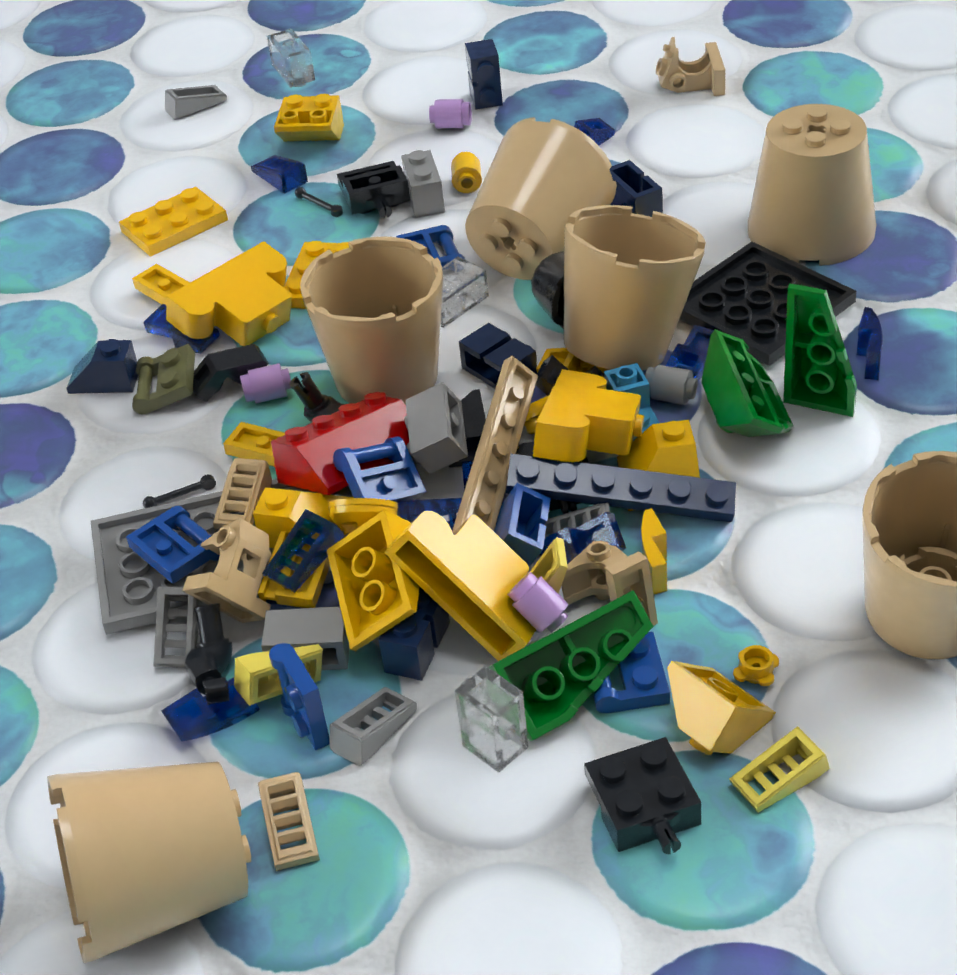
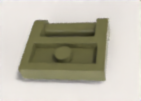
M189 344L169 349L163 355L156 358L141 357L138 359L136 365V372L139 375L137 394L134 395L132 408L136 413L148 414L192 395L195 352ZM158 375L156 392L151 393L152 377Z

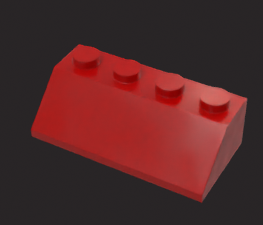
M373 392L365 395L364 400L358 403L340 406L338 408L339 411L331 415H321L313 418L312 423L304 427H294L286 430L285 435L271 441L278 483L325 495H330L347 487L348 483L343 472L339 471L333 462L335 450L346 447L354 450L382 444L386 439L397 436L403 439L407 447L409 433L405 424V416H407L405 403L401 399L387 397L384 392ZM383 458L359 465L361 470L394 462L388 458Z

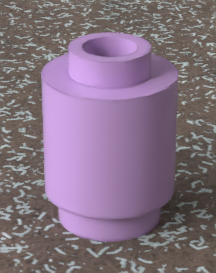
M463 99L435 100L434 105H431L429 108L430 123H435L436 129L464 128V125H471V103L464 102Z
M280 363L248 370V374L240 376L246 402L255 401L257 404L287 397L286 390L291 389L288 368L281 370Z
M532 572L524 576L508 593V596L514 601L512 606L539 633L546 628L552 633L568 617L564 612L568 603L541 576L537 578Z

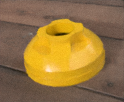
M375 498L332 500L328 502L329 517L344 531V535H348L384 509L397 515L398 503Z

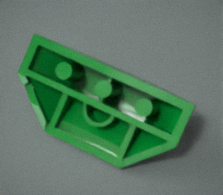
M715 329L710 337L701 383L706 393L707 401L715 415L717 425L725 432H735L747 437L790 432L794 426L775 384L760 362L748 353L749 347L745 341Z

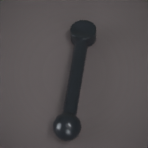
M303 187L296 188L295 196L297 198H305L331 211V215L334 217H339L343 214L342 206L331 205L306 193Z
M204 475L197 483L155 498L152 496L145 497L143 507L157 506L159 503L201 488L211 490L215 487L216 481L212 475Z

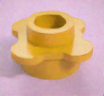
M760 645L748 646L739 652V666L733 670V676L737 681L744 682L747 680L750 683L761 686L773 684V670L779 666L777 655Z

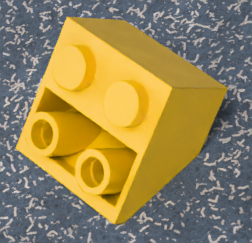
M295 94L284 97L274 125L275 133L284 142L340 140L344 127L340 96H330L329 94L301 96Z

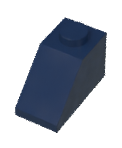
M116 339L98 341L74 367L66 388L68 394L133 392L139 375L136 372L137 359L132 341Z

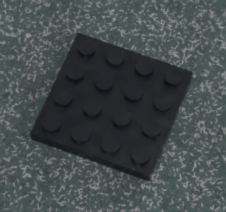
M752 241L693 282L680 320L710 336L716 329L743 339L749 347L748 353L758 361L770 366L785 355L787 295L790 283L827 290L835 317L856 302L857 291Z

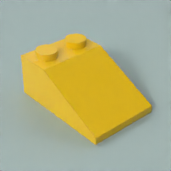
M385 509L327 549L350 650L355 652L417 612L420 586L384 553L411 522Z

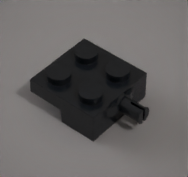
M394 161L337 174L338 185L352 215L357 213L364 214L378 209L379 215L385 218V213L387 217L392 214L390 207L410 201L408 180L401 166H396Z
M666 737L584 763L585 776L601 806L602 820L618 852L658 839L663 853L671 854V848L673 853H675L681 847V842L675 833L701 825V801Z

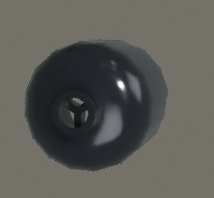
M562 251L551 254L540 262L534 271L531 285L532 293L538 304L555 323L564 329V252Z

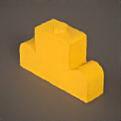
M266 242L259 243L167 295L166 320L189 338L203 339L209 337L213 333L214 326H217L241 346L252 344L266 334L274 332L278 327L290 320L292 294L284 288L287 271L286 258Z
M562 369L536 421L533 457L563 462H579L586 458L587 450L628 455L634 437H641L644 415H639L641 395L607 390V380L604 377Z
M424 511L397 536L384 552L497 661L524 648L536 632V629L512 606L514 601L508 596L511 589L529 571L528 564L477 515H471L452 533L449 524L442 516L433 511Z

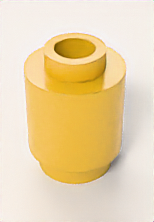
M461 152L451 162L452 185L457 191L472 193L482 183L480 161L471 152Z

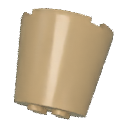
M805 104L779 112L771 118L766 127L748 217V236L751 242L753 241L799 263V260H819V266L840 263L861 254L873 242L877 226L868 135L864 120L848 109L828 104Z
M535 117L512 125L499 145L466 219V235L474 251L485 263L498 272L517 279L532 280L534 271L542 260L551 254L564 252V229L570 214L586 207L611 205L616 194L617 184L612 179L609 170L612 165L608 157L589 136L565 122L551 119L550 122L536 121Z
M620 205L586 207L569 215L568 223L565 224L564 345L570 353L584 362L610 370L638 363L641 370H647L648 367H656L663 362L704 256L706 243L703 236L695 228L677 218L653 211L652 217L632 213L633 207Z
M397 237L362 238L349 241V248L334 254L330 249L313 260L306 268L301 278L300 286L303 302L339 394L348 403H358L364 400V396L369 393L384 392L387 397L401 399L406 405V399L433 387L437 381L443 291V271L438 257L434 259L429 255L427 247L422 244Z
M921 452L913 454L912 460L895 467L892 464L885 467L873 479L866 492L862 509L865 609L868 620L875 632L893 648L918 658L947 659L957 656V452Z
M219 762L47 776L51 805L60 803V808L56 809L58 819H53L72 920L74 925L83 923L86 934L84 937L77 938L83 963L95 961L247 897L248 874L246 863L251 862L250 847L246 835H241L238 817H241V806L236 789L230 790L225 772Z

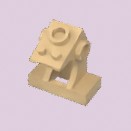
M671 37L669 45L664 44L663 51H665V55L658 60L656 65V75H658L662 88L677 93L712 89L714 96L725 95V67L716 42L705 43L704 55L692 62H684L679 58L675 37Z
M238 518L229 525L220 528L213 536L201 543L200 547L206 550L210 549L220 555L219 562L213 573L208 572L187 576L182 591L208 605L220 603L219 608L221 612L242 623L265 620L266 610H270L271 605L257 598V593L265 567L271 558L269 534ZM239 561H243V572L237 570Z
M593 541L567 564L568 568L561 586L564 600L568 605L590 595H595L600 600L610 599L611 602L634 590L653 626L658 624L648 558L639 551L627 556L616 546L609 545L607 542Z

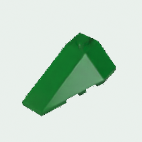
M790 283L787 295L783 403L853 417L856 406L857 383L827 290Z
M632 590L492 664L481 673L500 709L530 741H533L568 722L576 714L580 706L602 685L606 677L628 656L654 626L635 591Z

